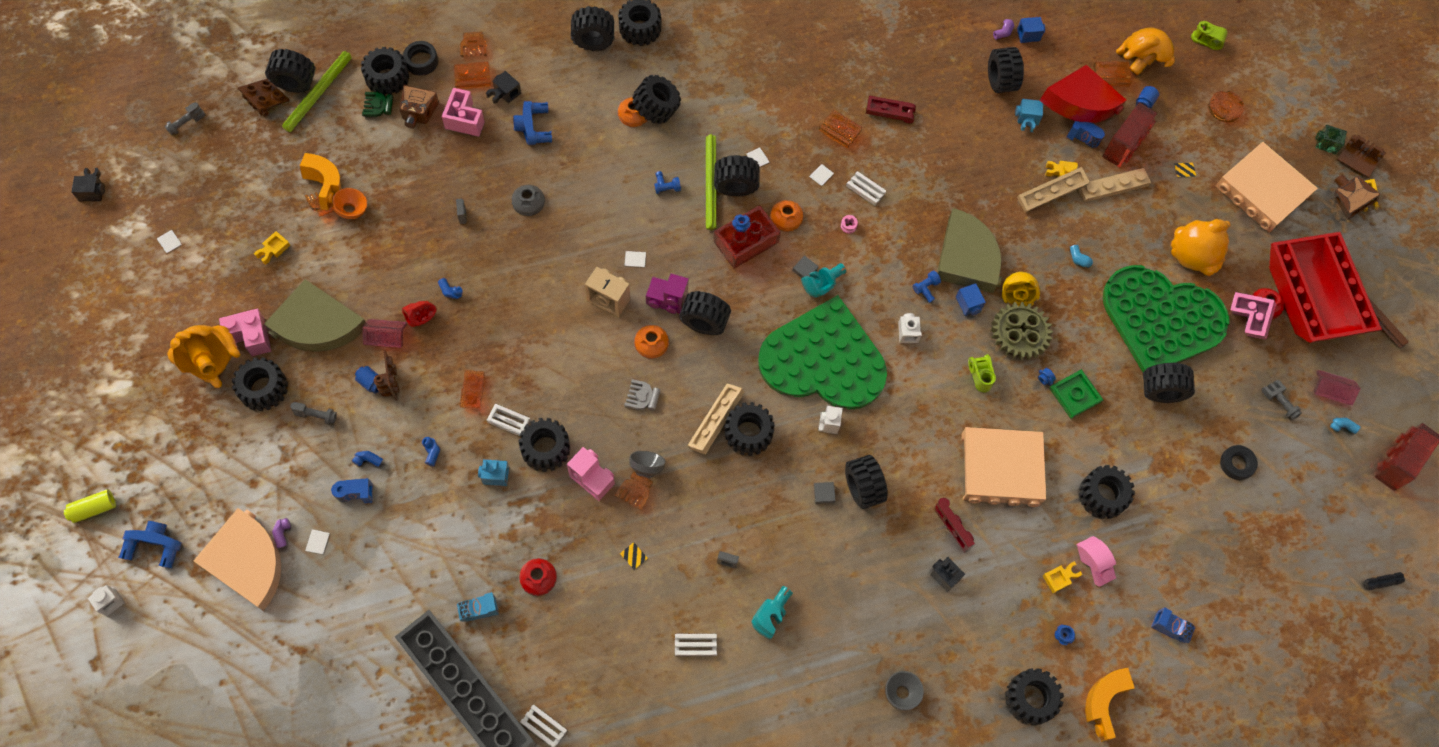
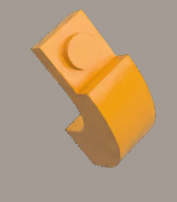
M305 153L300 164L302 179L314 180L323 184L318 198L320 208L328 210L334 194L342 189L339 172L336 166L328 159L319 155Z
M1128 668L1113 671L1100 678L1087 695L1085 704L1087 722L1095 721V732L1100 737L1101 742L1116 738L1108 711L1110 700L1115 694L1135 689Z

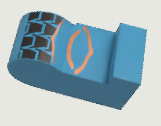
M493 592L457 604L461 622L499 615Z

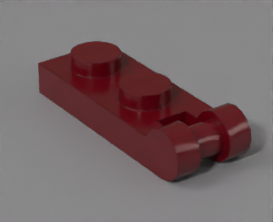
M869 95L865 114L903 120L905 123L911 124L914 122L915 116L913 113L916 111V105Z
M940 498L934 510L965 553L975 545L974 538L969 531L964 529L960 517L950 509V501L947 498Z

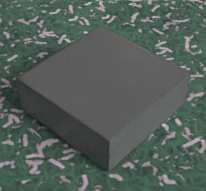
M456 199L460 224H466L467 215L464 200Z
M803 256L793 267L792 271L801 278L805 276L811 277L809 273L817 271L819 266L806 256Z
M834 482L814 483L815 504L835 503Z
M719 551L717 563L737 568L739 556Z

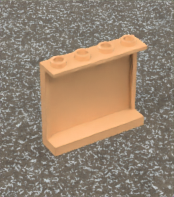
M1264 142L1228 171L1216 185L1234 204L1238 205L1249 217H1252L1269 233L1318 189Z
M965 427L962 432L965 452V495L963 500L974 504L983 501L991 505L1008 503L1010 506L1028 504L1029 507H1039L1046 500L1043 432Z

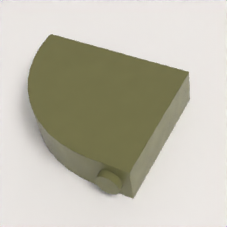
M952 208L937 273L941 281L966 287L977 284L979 290L993 293L996 287H1000L1002 277L999 276L1001 253L998 243L992 232L979 219L964 211Z
M306 279L264 323L268 330L267 334L276 340L278 338L294 348L314 352L328 351L344 346L356 339L368 327L364 318Z

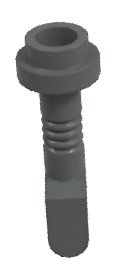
M194 102L185 109L188 113L175 122H166L167 125L164 127L171 135L174 133L178 134L177 129L187 123V121L194 119L197 122L205 116V112L198 103Z
M1276 380L1263 387L1262 392L1269 400L1276 397L1288 411L1286 413L1288 418L1294 420L1302 414L1301 408L1299 406L1294 407L1282 394L1287 388L1280 380Z
M293 402L290 405L295 416L307 418V416L325 419V424L335 423L337 412L329 408L325 412L307 408L306 404Z

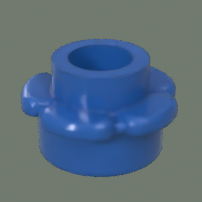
M736 215L732 225L736 231L745 232L751 225L749 222L750 218L746 215Z
M1045 368L1043 371L1039 370V381L1043 385L1051 386L1053 381L1056 380L1054 373L1048 368Z
M1060 625L1057 627V631H1055V638L1059 640L1060 644L1068 645V643L1074 641L1075 632L1070 626Z

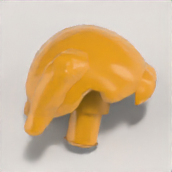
M1144 28L1134 32L1116 50L1118 55L1124 54V58L1127 60L1138 57L1129 67L1136 75H1139L1147 65L1150 66L1155 60L1165 62L1164 67H1170L1175 62L1174 46L1171 39L1164 31L1157 28Z
M1214 219L1213 221L1195 220L1186 226L1178 227L1174 232V239L1171 241L1172 256L1183 267L1200 271L1206 276H1212L1222 268L1226 260L1225 256L1229 245L1227 229L1231 226L1230 222L1221 219Z
M195 325L178 332L175 338L171 340L170 349L167 353L170 362L182 373H191L199 379L210 383L215 388L222 387L219 375L225 370L232 356L238 358L241 355L229 329L221 325L212 327Z

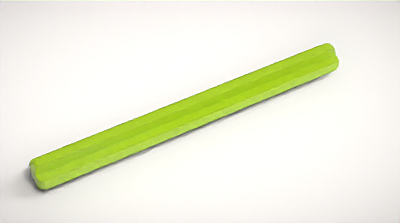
M343 51L283 123L282 127L285 131L291 132L351 60L350 53Z
M712 134L706 136V229L710 231L717 227L716 189L714 186L716 136Z

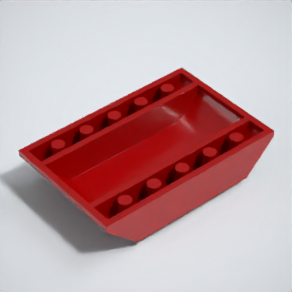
M1341 232L1271 243L1269 269L1278 292L1283 298L1285 310L1296 335L1309 343L1382 330Z

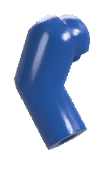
M446 278L438 281L445 297L458 299L462 296L463 290L460 286L450 287Z
M425 437L422 440V445L428 452L425 464L434 466L440 453V447L435 439Z
M361 451L354 454L355 457L352 459V462L357 466H361L363 462L368 461L379 467L383 458L371 451Z

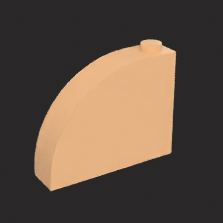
M237 508L195 558L194 562L264 611L274 597L281 576L280 553L272 536L255 520L257 516L247 509L243 512Z

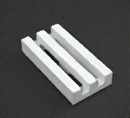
M858 171L846 185V187L874 206L886 193L885 189Z
M497 404L494 405L487 418V423L520 436L521 431H525L524 427L531 422L530 418ZM496 411L507 414L511 417L523 421L524 423L521 424L510 418L504 417L500 414H497ZM493 417H494V418H497V419H499V420H501V421H504V422H506V423H509V424H511V425H513V426H516V427H518V428H521V429L519 430V429H516V428H514V427H512V426H509V425H507V424H505V423H502V422H500V421H497V420L493 419Z
M675 634V656H717V634ZM679 640H712V642H679ZM679 647H712V651H679Z
M532 705L530 711L520 721L522 725L551 747H556L567 732L564 727L535 705ZM536 712L538 715H540L542 718H544L546 721H548L550 724H552L554 727L560 730L561 733L558 735L556 732H554L552 729H550L548 726L542 723L539 719L533 716V713ZM531 719L556 738L555 741H551L527 721Z

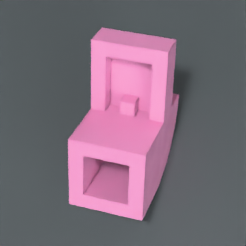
M1092 536L1076 544L1081 562L1091 568L1094 583L1100 587L1116 579L1113 568L1116 565V561L1105 543Z

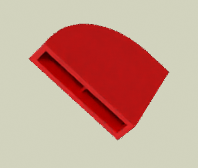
M1085 65L1049 86L1040 98V101L1052 111L1071 120L1097 123L1105 121L1115 114L1119 115L1125 107L1123 105L1127 99L1089 66Z

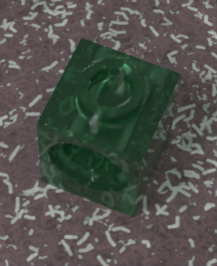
M1326 125L1322 131L1319 130L1316 134L1315 140H1317L1315 148L1337 154L1344 146L1347 131Z

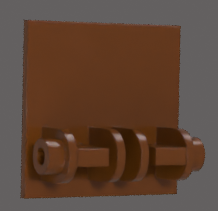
M268 79L238 87L242 97L264 117L269 115V107L290 101Z
M1354 134L1337 160L1369 178L1386 152L1378 146L1373 147L1374 143L1368 145L1369 140L1365 143L1366 139Z
M383 350L386 373L376 375L374 383L381 396H393L397 400V393H400L398 381L395 380L397 368L393 364L392 356H388L386 350Z

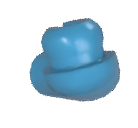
M1079 245L1070 247L1075 264L1082 267L1092 266V258L1080 253Z
M1344 417L1333 419L1332 421L1334 422L1330 425L1337 432L1343 427L1354 434L1361 428L1355 422Z

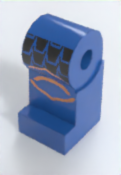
M1075 121L1067 138L1073 140L1075 137L1085 142L1089 147L1095 148L1099 146L1105 133L1103 129L1091 122Z
M369 478L338 481L331 488L333 496L340 502H348L351 499L360 498L364 503H373V483Z
M1166 607L1157 611L1151 628L1183 643H1190L1195 630V626L1192 623L1172 614V611Z

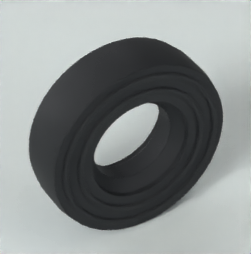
M1234 445L1223 452L1220 465L1228 477L1235 480H1245L1256 472L1258 461L1253 451L1242 445ZM1234 456H1240L1245 460L1246 467L1244 469L1234 467L1232 463Z

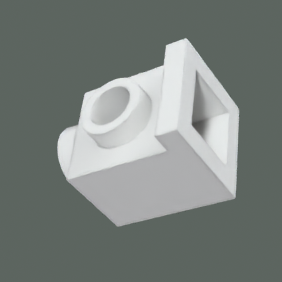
M912 313L904 314L898 322L899 342L919 343L922 336L920 332V317H915Z
M827 406L826 411L821 412L818 431L838 434L843 408Z
M107 585L96 589L92 596L87 598L95 610L106 617L124 604V601L114 587Z

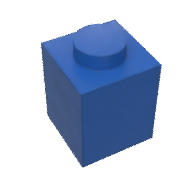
M1041 17L1022 18L1017 27L1020 43L1041 40L1045 33V24L1042 23Z
M977 284L959 289L956 295V299L965 316L980 313L986 303Z

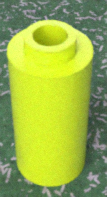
M107 489L66 504V509L64 510L65 518L68 521L71 520L73 523H77L116 508L115 498L112 492Z

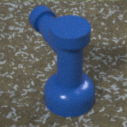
M661 171L656 172L657 183H654L656 194L674 189L675 192L681 191L679 177L673 178L672 182L665 183L663 173Z
M933 270L928 273L927 279L919 284H913L912 287L916 294L922 293L927 298V301L931 303L935 298L927 287L931 284L935 286L940 284L941 279L938 273Z

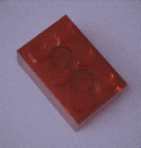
M1139 102L1114 135L1102 157L1119 168L1124 162L1127 164L1132 158L1133 153L1142 144L1141 142L1150 133L1149 130L1155 125L1156 121L1154 118L1157 112Z
M760 205L743 214V216L746 215L750 218L749 222L751 223L745 232L736 231L732 221L714 231L713 242L733 269L779 243L781 232Z
M1424 423L1416 427H1410L1405 434L1401 433L1395 440L1397 442L1395 447H1391L1386 453L1387 459L1383 460L1376 468L1378 472L1374 477L1393 491L1416 479L1439 444V434Z

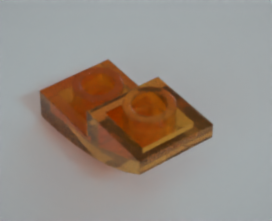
M464 371L460 408L480 409L485 379L484 371Z

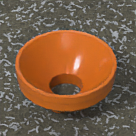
M630 97L620 103L618 117L626 126L638 127L645 124L647 120L639 114V111L629 109L628 106L634 100Z
M343 188L334 194L332 205L334 211L339 216L346 219H356L361 217L366 211L367 199L357 189ZM349 205L355 210L353 212H346L344 207Z
M783 200L774 205L770 219L777 229L789 232L800 227L803 221V211L794 201ZM789 207L793 210V213L786 215L782 210Z
M647 325L637 332L634 344L640 355L653 359L662 356L667 351L669 339L667 333L661 327ZM654 333L657 339L654 342H649L646 336Z

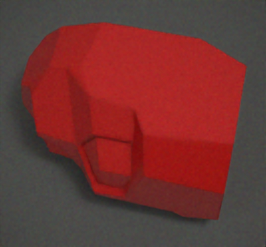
M418 301L402 308L404 319L411 327L420 326L428 322L437 311L436 306L429 301Z

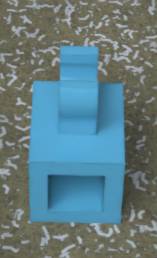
M1022 99L1020 105L1016 106L1015 116H1018V123L1022 124L1021 131H1024L1025 127L1029 126L1031 128L1030 131L1033 132L1035 126L1039 125L1043 116V103L1041 101Z
M483 459V465L479 466L478 478H481L483 485L507 486L508 462Z

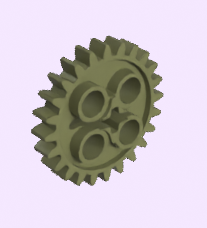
M1014 302L1012 307L1007 304L1005 309L1001 308L999 313H996L995 319L991 323L993 325L991 332H995L992 338L997 339L995 345L1000 344L999 351L1005 349L1006 356L1012 353L1013 359L1017 355L1021 361L1024 356L1028 360L1031 359L1032 355L1037 358L1039 353H1044L1052 340L1050 336L1053 331L1049 330L1052 324L1046 323L1049 317L1043 318L1044 311L1038 313V307L1036 306L1034 309H1031L1030 303L1027 307H1024L1023 302L1019 306Z

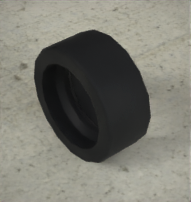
M415 41L409 44L403 52L408 71L414 75H428L437 68L438 56L436 50L428 42ZM424 52L431 55V58L423 64L411 62V58L415 54Z

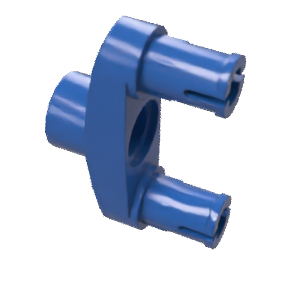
M524 101L523 115H513L514 131H523L528 145L552 143L551 131L535 132L532 121L533 114H548V102L532 103V101Z
M148 521L145 531L126 530L122 538L124 542L118 558L132 561L136 545L140 541L161 545L164 551L158 566L172 569L176 553L180 551L182 542L164 535L167 527L166 524Z

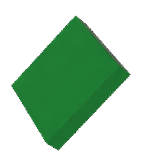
M1082 369L1051 385L1049 388L1070 419L1103 401V398Z

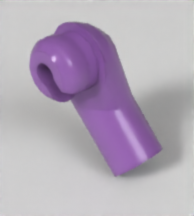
M1011 19L1004 20L1003 28L993 32L994 39L1010 36L1014 28V22Z
M287 518L277 520L272 530L277 548L287 545L283 534L285 529L291 527L290 521Z

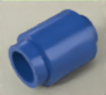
M1153 86L1144 87L1136 99V108L1141 112L1150 110L1159 97L1158 90Z
M369 366L360 367L355 373V381L369 392L374 394L379 392L374 383V377L379 374Z

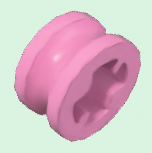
M852 215L843 217L841 230L847 234L855 232L858 225L857 219Z

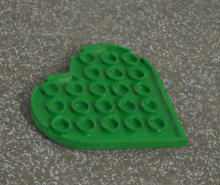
M1131 265L1117 270L1109 278L1103 290L1105 310L1142 372L1157 364L1180 363L1216 347L1227 334L1229 314L1223 301L1210 289H1203L1195 286L1194 283L1173 285L1165 275L1157 270L1153 271L1142 265Z
M839 295L770 333L763 341L759 351L758 366L760 374L767 385L774 391L782 395L787 394L794 397H806L817 392L824 401L835 407L839 406L851 410L871 404L883 391L887 379V368L882 355Z

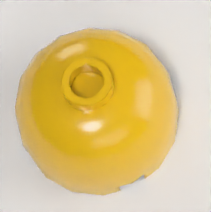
M1013 273L1003 283L1002 298L1006 304L1007 302L1010 304L1016 302L1019 306L1023 302L1024 307H1027L1029 303L1032 306L1040 298L1039 283L1030 273Z

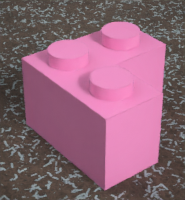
M453 88L442 119L445 129L479 137L485 122L482 110L472 108L473 101L470 91Z
M1235 292L1230 310L1232 314L1249 317L1245 334L1250 337L1267 339L1276 307L1275 300Z
M259 309L219 318L220 325L229 329L236 343L244 341L245 348L251 356L271 352L267 328L264 325L265 318Z
M582 447L567 463L569 477L600 501L614 486V474L609 469H603L599 466L598 455L593 450H587Z

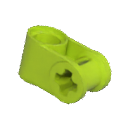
M1201 21L1197 25V30L1191 34V38L1195 43L1202 44L1213 50H1220L1224 46L1228 33L1223 27H1218L1207 21Z
M989 354L979 358L969 357L968 366L976 389L982 393L989 392L996 380L991 357Z

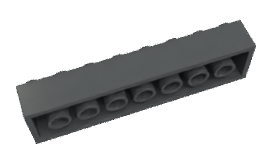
M430 610L426 611L395 636L400 645L480 747H533L536 745Z

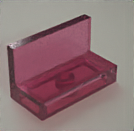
M368 319L363 326V345L401 348L403 346V330L407 326V322Z
M1317 370L1316 374L1320 379L1313 391L1315 395L1353 406L1361 389L1354 380Z

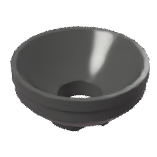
M530 184L522 185L512 194V206L521 215H535L544 207L545 197L537 186ZM524 192H531L533 194L529 199L522 197Z
M636 451L630 454L629 464L638 476L651 478L664 469L665 459L653 452Z
M899 671L894 673L886 682L885 695L888 702L896 709L911 710L922 701L924 688L922 682L915 674L908 671ZM902 686L908 690L907 698L901 699L897 696L896 690L898 687Z

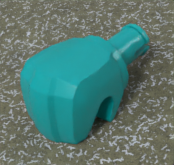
M839 263L830 270L823 267L819 272L809 273L811 277L805 276L801 278L802 285L807 294L817 298L829 292L836 285L835 279L846 273V269L842 270L845 266Z
M785 586L781 587L773 600L766 599L751 620L753 628L767 639H771L776 630L770 616L775 618L777 624H780L782 617L786 615L784 605L793 592L791 590L786 592L788 588Z

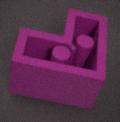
M670 273L668 281L652 277L646 293V304L655 309L661 308L672 314H680L688 294L689 278Z

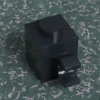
M504 71L492 81L494 89H489L486 92L487 98L495 96L492 98L494 104L498 103L501 98L509 104L521 94L520 83L508 72Z
M85 168L84 176H74L71 193L79 202L102 201L105 186L99 179L101 176L100 170L95 168V172L91 174V171Z
M949 557L944 561L939 559L932 566L934 570L930 574L947 592L965 575Z

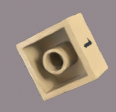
M596 267L585 283L587 301L618 318L630 302V285L628 281L622 277L618 278L612 275L607 269Z

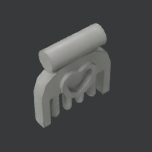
M632 379L630 387L639 389V391L629 389V392L635 395L628 394L627 396L637 401L626 399L624 407L636 410H644L648 407L649 410L654 411L661 390L653 388L652 391L648 383Z

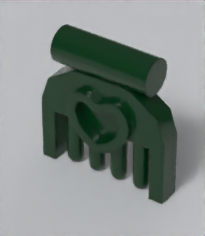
M365 92V99L372 101H364L365 104H371L364 105V108L372 109H363V117H378L383 113L391 115L392 95H386L385 98L379 92Z

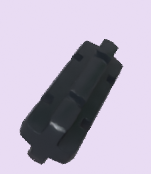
M1398 572L1369 578L1364 581L1367 590H1373L1394 584H1402L1405 582V577L1403 573Z

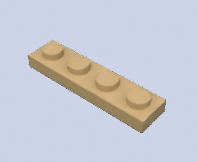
M1080 167L1022 193L1017 198L1026 213L1084 187L1090 182L1083 168Z
M1141 168L1090 181L1088 185L1078 190L1085 203L1148 187L1151 181L1145 169Z
M726 384L690 440L688 447L691 450L706 455L725 425L729 412L734 410L745 393L742 388Z

